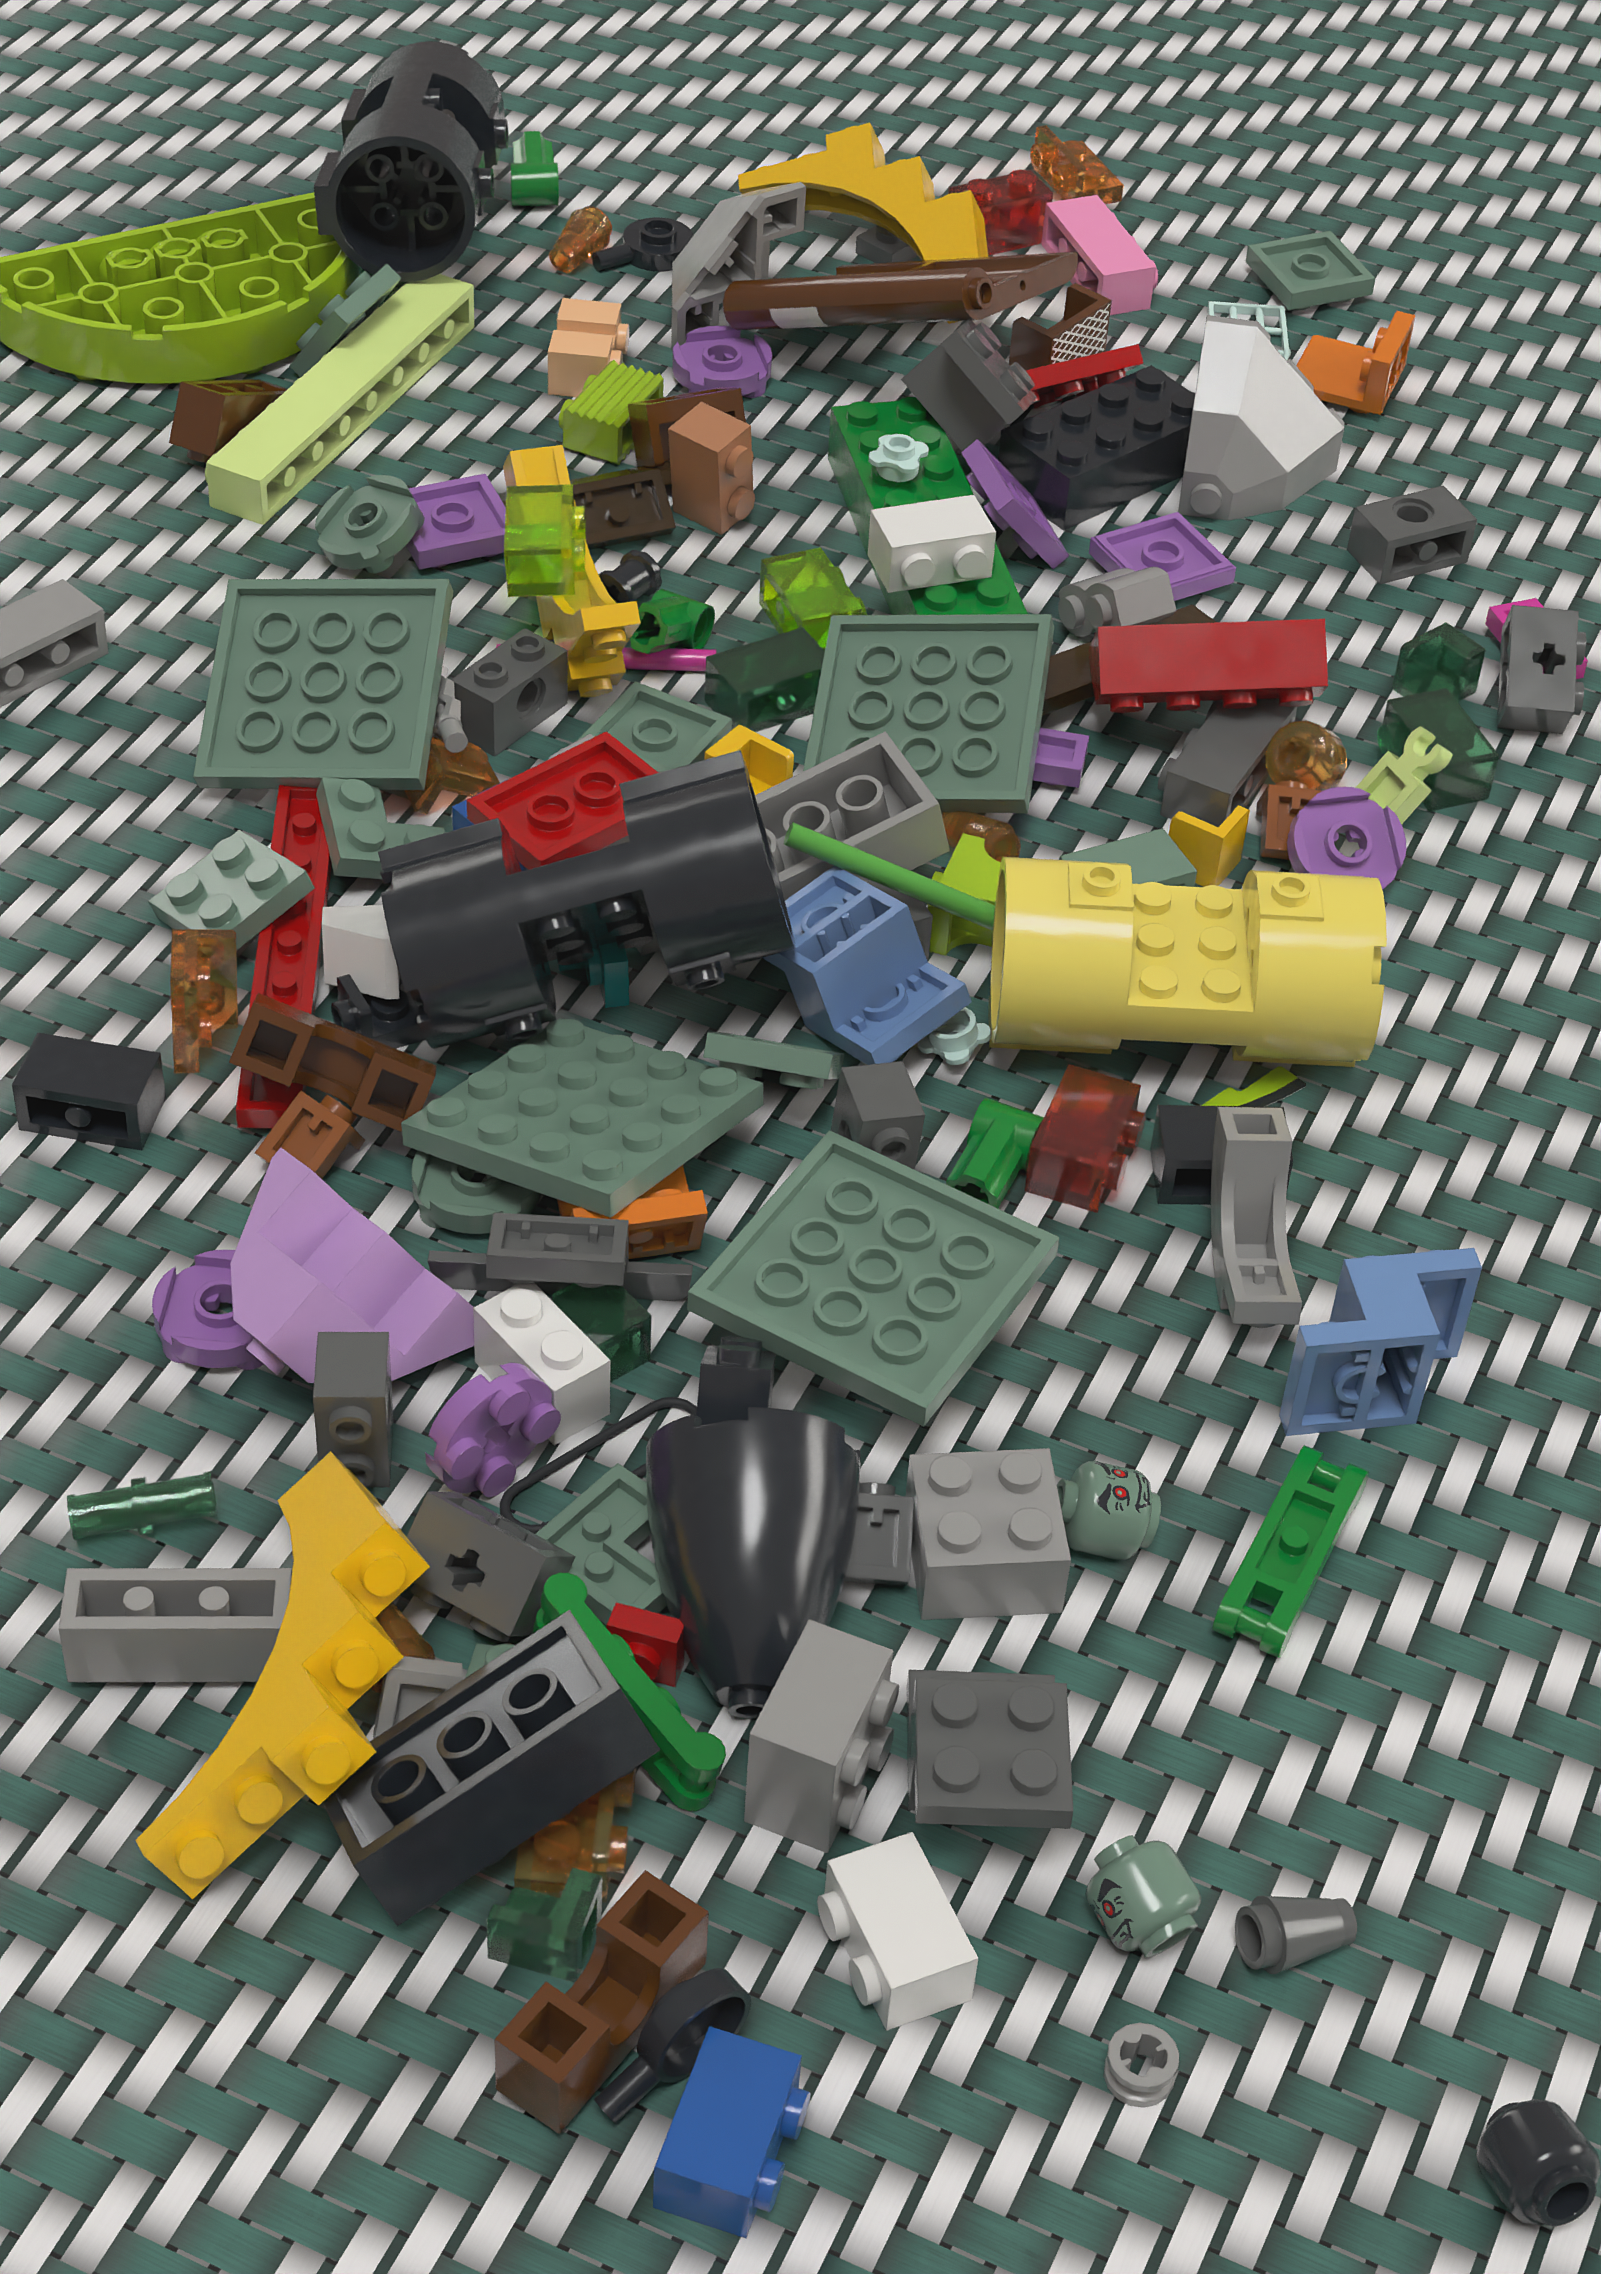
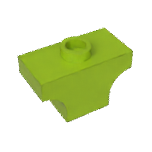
M963 833L944 873L935 871L932 880L995 905L1001 862L996 861L986 852L984 838ZM927 904V909L933 916L929 952L946 956L951 949L959 945L971 943L992 947V930Z

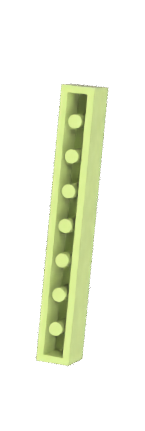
M442 274L425 280L403 284L395 294L375 309L356 329L352 330L328 354H325L301 378L297 379L278 399L270 403L249 425L241 429L220 451L210 457L206 462L205 480L208 483L210 507L264 525L474 328V285Z

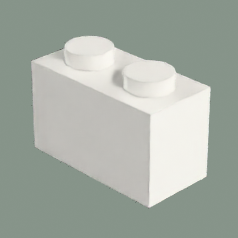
M975 495L872 509L870 514L868 557L888 593L992 577L996 531Z
M535 1283L516 1284L473 1308L475 1363L492 1380L507 1374L500 1365L520 1363L527 1366L549 1387L552 1393V1405L561 1414V1421L557 1430L548 1438L554 1446L610 1414V1359Z
M913 1832L827 1861L825 1892L823 1895L818 1896L817 1899L821 1922L832 1941L842 1940L851 1958L848 1967L855 1993L864 2006L873 2003L886 2031L972 2000L978 1956Z

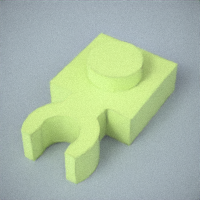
M1420 726L1411 732L1406 739L1404 753L1401 757L1387 751L1355 788L1370 793L1371 795L1368 799L1376 802L1382 809L1388 806L1397 815L1402 825L1432 791L1423 780L1428 774H1434L1443 770L1450 762L1453 754L1437 743L1425 755L1427 747L1432 744L1436 737Z

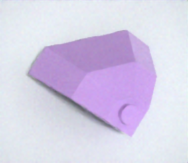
M282 1148L275 1153L270 1161L230 1263L233 1320L254 1337L246 1347L251 1354L276 1375L287 1365L306 1382L314 1383L318 1332H389L391 1381L474 1346V1307L425 1269L384 1230L351 1207L310 1168Z

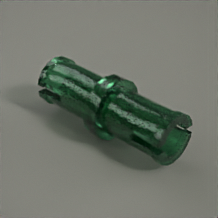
M211 1471L203 1472L200 1475L148 1483L145 1476L131 1479V1486L81 1495H67L68 1516L74 1541L82 1540L83 1537L136 1528L139 1535L154 1533V1525L210 1516V1518L218 1516Z

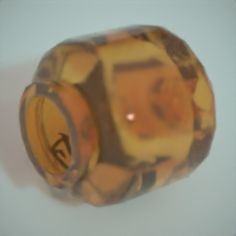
M1307 720L1295 721L1279 728L1272 736L1265 754V763L1271 780L1275 784L1282 781H1297L1307 785L1308 789L1324 791L1336 787L1343 779L1347 768V752L1341 739L1331 730Z

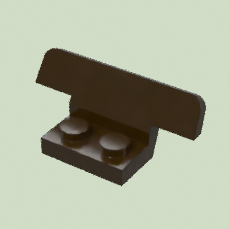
M670 461L664 462V466L659 467L641 466L570 480L579 520L589 550L668 535L676 528L664 486L671 484ZM508 493L498 494L511 515Z

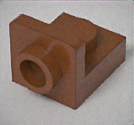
M1282 781L1275 785L1268 784L1256 805V815L1262 817L1260 857L1290 860L1287 840L1291 822L1313 797L1322 792L1321 790L1308 789L1307 785L1297 781Z
M300 1091L255 1151V1154L270 1164L272 1157L282 1148L323 1179L348 1144L359 1150L366 1140L352 1127L357 1116L340 1102L326 1094L322 1101L318 1103Z

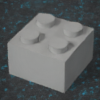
M1050 1448L910 1454L905 1497H914L911 1557L921 1620L1062 1613L1071 1558Z
M809 1619L750 1732L744 1822L825 1853L829 1852L841 1826L850 1830L854 1827L866 1796L867 1787L861 1785L869 1768L878 1772L882 1769L894 1738V1729L886 1726L893 1713L899 1694V1684L890 1681L893 1658L892 1649Z

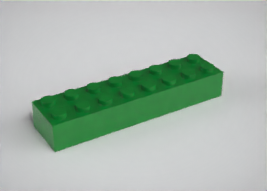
M905 397L899 401L877 403L857 401L850 405L831 407L828 460L867 556L872 509L974 495L946 432L916 397ZM904 434L913 438L915 442L920 441L928 446V456L919 460V471L915 478L904 482H894L884 479L877 473L876 466L869 462V453L878 449V440L881 436ZM996 542L992 577L891 593L887 592L869 559L891 615L1028 614Z

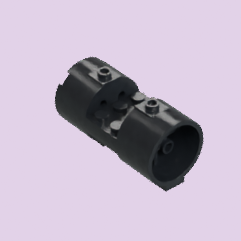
M425 41L409 44L391 53V56L372 75L367 89L353 90L341 119L343 149L341 152L327 153L314 184L318 235H333L342 251L360 268L373 275L386 264L401 277L399 282L425 280L444 272L464 253L472 237L477 217L483 214L487 198H494V172L492 166L497 165L501 149H508L509 144L508 122L505 119L503 98L491 73L488 74L480 64L469 57V52L457 46L443 42Z
M741 750L619 784L623 797V809L629 842L526 871L521 870L512 847L509 832L499 818L379 851L378 855L382 867L380 875L383 883H391L393 886V890L381 893L390 942L405 992H410L416 1006L423 1005L426 1014L417 1016V1024L429 1046L437 1049L494 1033L496 1036L505 1035L506 1039L510 1041L526 1039L543 1031L542 1024L557 1020L555 992L548 961L557 959L559 965L577 964L594 956L593 949L598 948L599 945L616 942L620 949L634 948L654 939L652 932H655L670 977L676 986L687 984L689 990L705 989L722 983L725 980L723 974L737 970L736 965L796 949L773 854Z

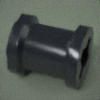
M631 550L626 553L620 561V566L613 571L604 570L598 574L608 594L617 604L633 602L642 595L650 596L658 591L662 585L660 568L656 561L648 553Z

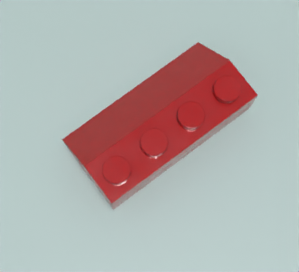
M1325 619L1102 626L1097 628L1088 649L1096 705L1110 704V711L1115 713L1137 712L1144 709V703L1166 702V709L1171 711L1194 710L1200 708V701L1216 700L1223 701V708L1243 709L1256 706L1257 699L1279 698L1280 706L1299 707L1313 704V697H1320L1328 687Z

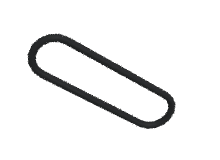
M665 1397L650 1402L514 1483L504 1492L501 1498L500 1515L536 1534L548 1522L529 1525L514 1518L510 1511V1503L519 1492L657 1410L676 1407L684 1409L691 1415H696L697 1406L688 1400L677 1397ZM646 1463L631 1472L639 1478L645 1476Z

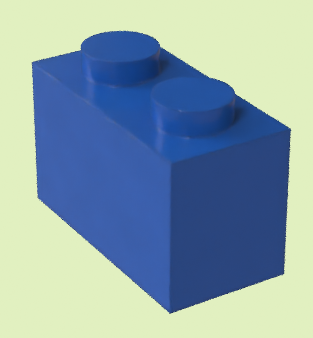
M709 2026L654 2166L653 2208L747 2239L757 2208L771 2212L776 2201L784 2174L785 2163L775 2159L783 2137L797 2140L805 2120L810 2092L799 2088L802 2055Z

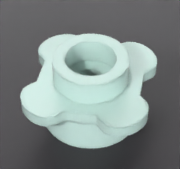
M904 434L883 435L878 440V449L869 453V462L876 466L877 473L884 479L894 482L909 481L917 476L919 460L928 456L929 448L925 443L915 442L913 438Z
M965 1007L951 1017L943 1026L936 1028L920 1040L918 1047L923 1053L938 1054L950 1065H960L970 1059V1056L979 1044L987 1043L991 1039V1030L985 1023L977 1024L975 1014Z

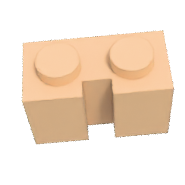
M562 298L557 316V330H553L548 349V395L577 397L583 391L584 384L591 374L598 375L612 360H615L618 365L623 362V354H627L629 345V324L621 323V303Z

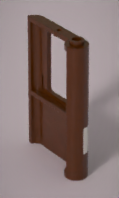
M1078 252L841 265L836 267V275L733 281L725 291L723 311L726 321L735 330L981 320L1068 283L1073 278L1077 269Z

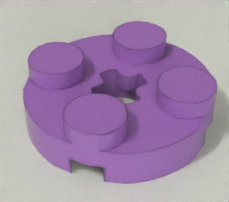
M731 326L698 328L686 334V343L679 346L677 341L674 345L673 374L681 385L688 388V393L718 387L741 388L742 396L760 397L765 393L766 382L771 376L772 351L769 344L756 334H754V342L741 338V330H735Z
M1334 787L1324 790L1313 797L1291 822L1287 840L1291 865L1295 873L1378 878L1382 890H1384L1394 880L1406 856V838L1401 822L1388 806L1382 809L1376 802L1368 799L1371 794L1362 789ZM1339 833H1345L1348 842L1358 843L1360 849L1356 850L1351 857L1344 856L1336 849L1334 843L1338 840Z
M213 1250L194 1256V1266L182 1270L177 1275L176 1267H173L158 1282L152 1299L155 1330L162 1341L163 1352L171 1361L207 1368L236 1366L244 1370H251L264 1365L246 1349L254 1337L233 1320L230 1263L235 1250ZM227 1302L232 1304V1311L226 1314L207 1312L217 1310L220 1303Z
M520 1363L500 1365L507 1374L499 1376L491 1382L482 1374H479L464 1384L447 1401L435 1418L428 1436L437 1443L434 1451V1457L425 1452L426 1464L452 1491L470 1493L479 1490L486 1497L497 1496L510 1486L515 1478L516 1468L527 1458L536 1445L546 1441L557 1430L561 1421V1414L552 1405L551 1390L527 1366Z

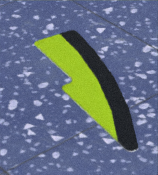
M1278 1066L1244 1090L1237 1091L1232 1087H1228L1201 1106L1266 1107L1305 1088L1306 1083L1284 1067Z

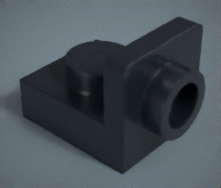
M350 974L337 977L338 1001L331 1003L334 1024L395 1049L425 1040L417 1024V1016L426 1013L422 1005L416 1006L410 992H405L403 983L399 984V999H383L368 994L362 995Z

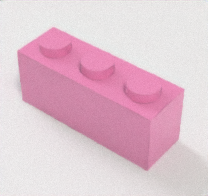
M1093 195L1046 203L1041 245L1048 253L1078 252L1077 269L1070 282L1072 284L1077 283L1112 300L1110 315L1150 309L1153 289L1156 288L1158 283L1157 267L1099 196Z

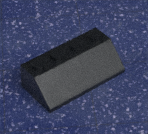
M569 1609L371 1740L370 1743L376 1750V1753L323 1801V1805L353 1867L395 1924L399 1926L421 1910L433 1906L442 1896L485 1867L500 1861L509 1851L552 1822L567 1816L573 1808L618 1778L630 1774L640 1763L660 1751V1749Z

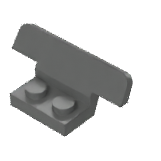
M511 1213L493 1214L486 1254L429 1250L427 1260L430 1272L452 1289L503 1292L516 1284L535 1283L545 1294L677 1301L686 1298L693 1265L628 1261L629 1220Z

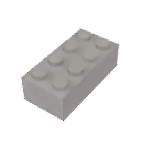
M886 731L755 795L785 900L834 866L783 844L787 830L792 822L910 871L950 851L938 801ZM849 872L850 874L860 878L865 882L871 881L864 877Z

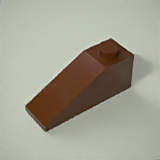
M259 379L181 381L169 443L188 449V458L206 463L213 454L220 451L241 429L249 425L270 403H273L288 389Z

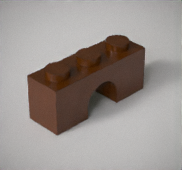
M260 993L257 994L229 1063L289 1087L291 1083H298L326 1092L347 1103L351 1107L350 1112L402 1132L401 1122L422 1110L436 1076V1065Z
M645 1870L597 1923L596 1943L593 1953L573 1986L564 1994L546 1981L494 2039L496 2090L560 2134L637 2044L640 2033L658 2001L677 1984L693 1978L706 1964L709 1911Z

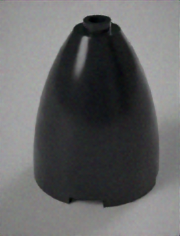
M748 1407V1421L728 1420L702 1425V1419L692 1414L661 1427L651 1436L646 1446L647 1510L652 1550L661 1589L670 1615L680 1619L684 1625L683 1646L713 1698L718 1703L728 1706V1712L731 1715L741 1718H758L809 1619L829 1626L843 1589L852 1553L859 1505L860 1450H854L845 1442V1428L827 1419L792 1410Z

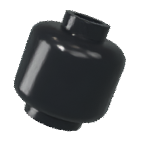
M1534 2099L1506 2104L1495 2111L1490 2117L1486 2130L1481 2135L1476 2153L1478 2168L1508 2211L1519 2221L1533 2225L1560 2226L1581 2216L1594 2201L1601 2167L1596 2149L1570 2116L1555 2102Z

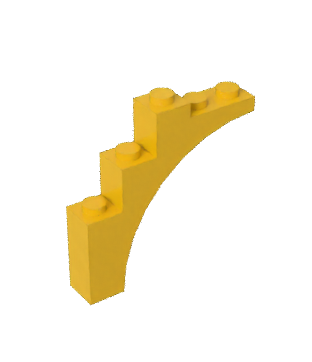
M870 122L826 134L827 150L806 154L796 159L771 166H762L756 170L738 174L741 194L802 182L806 186L805 211L824 210L852 215L881 226L908 244L922 261L988 257L984 217L972 191L951 193L942 198L935 199L934 184L921 157L901 159L885 165L883 147ZM947 321L948 324L955 323V322H959V321Z
M563 445L510 451L503 465L524 587L525 591L535 590L543 638L554 640L556 645L567 650L568 691L579 690L580 697H596L608 694L613 691L612 685H617L626 673L622 650L641 624L637 601L617 604L608 594L598 575L579 520Z
M331 1451L277 1500L289 1524L294 1562L289 1601L274 1648L251 1696L219 1746L181 1794L135 1840L143 1856L192 1899L305 1794L319 1806L376 1753V1750L347 1709L404 1657L375 1617L430 1566L375 1496Z

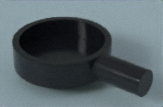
M660 217L640 219L625 228L623 244L593 252L592 263L597 271L626 263L648 271H672L673 262L694 234L688 226L673 219Z
M722 1968L705 1971L674 1986L658 2001L643 2027L637 2042V2053L639 2056L594 2098L595 2102L616 2124L660 2081L671 2083L689 2077L709 2026L737 2035L751 2009L750 1995L727 1970Z

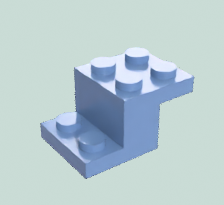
M837 866L831 867L785 900L796 949L763 958L785 972L805 1027L866 1065L894 1062L905 1051L936 1028L943 1026L951 1017L972 1003L964 982L928 963L908 905Z
M1475 1248L1432 1250L1420 1253L1385 1256L1373 1255L1344 1259L1329 1322L1299 1326L1279 1413L1285 1435L1292 1436L1416 1424L1433 1359L1458 1356L1482 1270Z

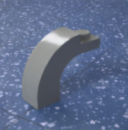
M1217 1108L1211 1176L1212 1253L1220 1309H1229L1233 1324H1247L1257 1328H1268L1276 1324L1299 1325L1302 1300L1290 1263L1286 1233V1193L1292 1138L1282 1108Z

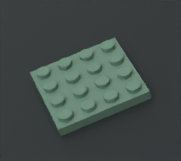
M228 579L193 775L199 788L278 789L279 785L318 788L321 777L362 780L371 786L379 787L380 790H424L453 598V589L449 579Z
M831 615L803 772L886 731L936 798L941 812L1028 813L1054 634L1052 615Z
M560 1018L549 1023L541 1033L511 1048L508 1053L484 1069L473 1073L467 1080L441 1097L432 1100L422 1110L401 1122L403 1145L611 1218L764 1105L763 1083L737 1075L735 1071L729 1068L705 1065L687 1059L681 1053L675 1051H661L636 1043L625 1035H611L583 1026L580 1021Z
M829 1130L688 1291L687 1310L741 1337L761 1340L763 1348L924 1427L1055 1259L1060 1237Z

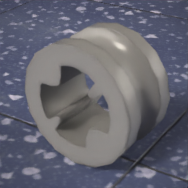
M1135 2023L1124 2026L1115 2032L1108 2045L1103 2075L1107 2088L1118 2100L1129 2106L1144 2108L1159 2104L1168 2097L1174 2086L1175 2074L1179 2065V2052L1176 2043L1166 2031L1152 2024ZM1137 2054L1146 2055L1153 2059L1152 2066L1147 2070L1145 2076L1136 2075L1129 2071Z

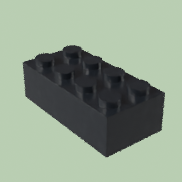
M1152 365L1142 368L1121 379L1105 384L1100 388L1002 429L998 461L1034 497L1045 517L1064 531L1183 477L1195 393L1189 391Z

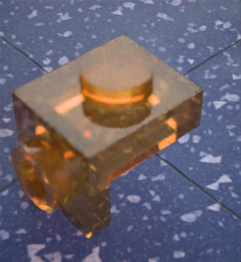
M432 737L424 790L404 791L415 812L428 814L442 790L473 797L500 782L488 761L487 754L480 747L468 742L463 751L453 753L447 750L442 739Z

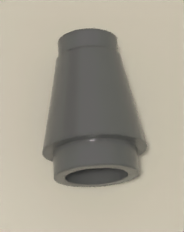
M1257 1896L1251 1905L1239 1909L1235 1919L1236 1942L1244 1962L1251 1969L1263 1968L1270 1974H1278L1336 1950L1341 1946L1350 1945L1355 1941L1357 1935V1922L1350 1903L1344 1898Z

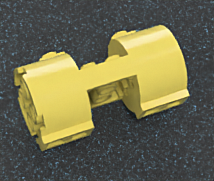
M1003 857L997 882L992 935L988 1005L989 1027L991 1030L989 1048L1111 1054L1112 1049L1117 1050L1121 1039L1231 1045L1233 1061L1354 1067L1356 1061L1368 1060L1372 1053L1383 1003L1384 985H1379L1381 976V947L1387 946L1385 902L1380 881L1378 878L1364 876L1250 870L1246 875L1242 889H1225L1216 885L1204 887L1170 886L1157 882L1133 884L1131 866L1126 863Z

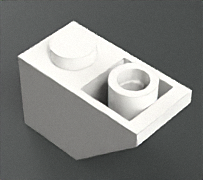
M383 905L323 907L322 939L325 983L337 986V977L350 974L361 993L383 999H399V979L401 977L390 942Z

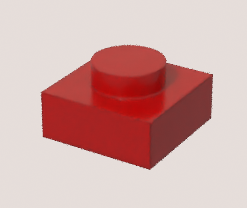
M616 1602L608 1620L607 1629L611 1634H617L626 1641L634 1654L636 1663L653 1682L676 1687L684 1667L685 1648L683 1646L684 1625L680 1619Z

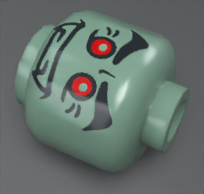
M1088 1461L1077 1468L1070 1480L1061 1479L1058 1482L1057 1490L1069 1548L1115 1560H1125L1132 1557L1140 1547L1147 1548L1152 1543L1159 1525L1161 1501L1160 1496L1151 1491L1150 1482L1143 1473L1098 1461Z
M1129 1835L1112 1843L1094 1858L1100 1870L1091 1878L1087 1885L1086 1899L1113 1944L1118 1949L1127 1952L1141 1950L1145 1958H1150L1171 1948L1196 1929L1198 1924L1193 1916L1201 1904L1202 1897L1197 1886L1169 1844L1156 1840L1138 1845L1133 1835Z

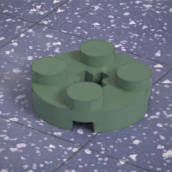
M389 475L367 477L366 479L370 485L356 491L349 484L337 491L318 513L315 522V529L319 533V540L317 539V542L327 559L335 566L351 570L365 568L369 573L382 572L392 565L395 558L394 555L407 545L415 532L424 524L425 517L406 483L399 478Z
M419 1150L416 1152L412 1163L413 1197L419 1206L420 1218L423 1223L432 1228H446L455 1232L469 1234H490L494 1213L530 1214L539 1202L541 1193L487 1174V1181L480 1183L468 1182L466 1180H471L475 1173L481 1172Z

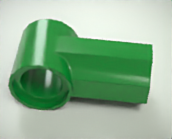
M525 131L519 140L513 142V163H511L512 206H559L558 163H554L552 142L542 137L539 131Z
M660 589L655 593L651 601L642 603L638 608L641 624L630 638L631 648L646 654L678 646L686 649H703L714 627L715 610L711 605Z
M989 1098L983 1099L971 1123L967 1146L946 1180V1185L995 1208H999L1019 1171L1028 1172L1034 1165L1044 1140L1047 1127L1046 1118Z

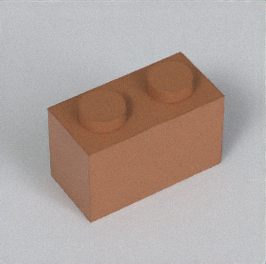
M700 402L668 428L673 511L723 535L739 520L745 519L751 510L754 509L755 494L753 492L751 425L706 403Z

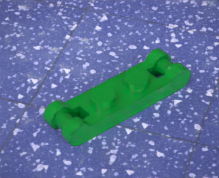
M1305 1445L1301 1448L1223 1597L1212 1627L1213 1631L1232 1639L1239 1633L1260 1642L1259 1650L1278 1658L1284 1653L1293 1628L1352 1510L1356 1508L1369 1476L1368 1470L1349 1463L1346 1469L1324 1461L1323 1452ZM1252 1598L1275 1607L1272 1615L1270 1616L1248 1607Z
M560 1572L550 1576L543 1587L540 1599L541 1608L538 1610L535 1618L533 1633L570 1609L660 1749V1751L640 1763L641 1766L676 1806L686 1811L704 1809L710 1803L716 1786V1777L720 1774L726 1757V1750L722 1741L713 1734L696 1732L684 1719L679 1705L671 1693L662 1687H657L636 1663L634 1654L626 1641L617 1634H611L585 1604L587 1587L583 1580L571 1573Z

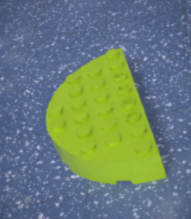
M314 192L0 257V341L33 361L57 370L72 373L82 380L100 379L126 383L159 384L181 383V381H214L216 378L239 373L253 374L261 371L266 365L301 351L296 345L297 341L313 324L317 322L321 326L324 323L318 315L336 295L339 294L344 300L348 298L345 291L360 276V267L342 251L333 235H318Z

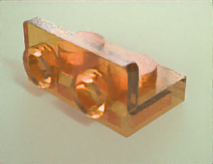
M1047 125L1036 128L1035 144L1032 145L1030 151L1032 166L1063 200L1098 195L1104 204L1122 201L1124 185L1083 141L1069 140L1062 142Z
M172 929L170 986L174 1073H199L200 1047H212V1030L236 1029L238 1027L236 932L234 930Z
M636 1768L630 1774L618 1778L573 1808L564 1818L552 1822L519 1845L514 1877L515 1895L607 1903L610 1872L625 1873L629 1827L618 1826L616 1821L618 1807L632 1808Z

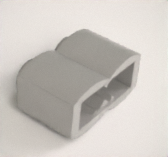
M1152 566L1138 571L1130 568H1121L1066 585L1059 591L1058 612L1060 619L1069 632L1080 637L1096 633L1097 628L1102 626L1148 625L1170 618L1176 612L1169 575L1159 567Z

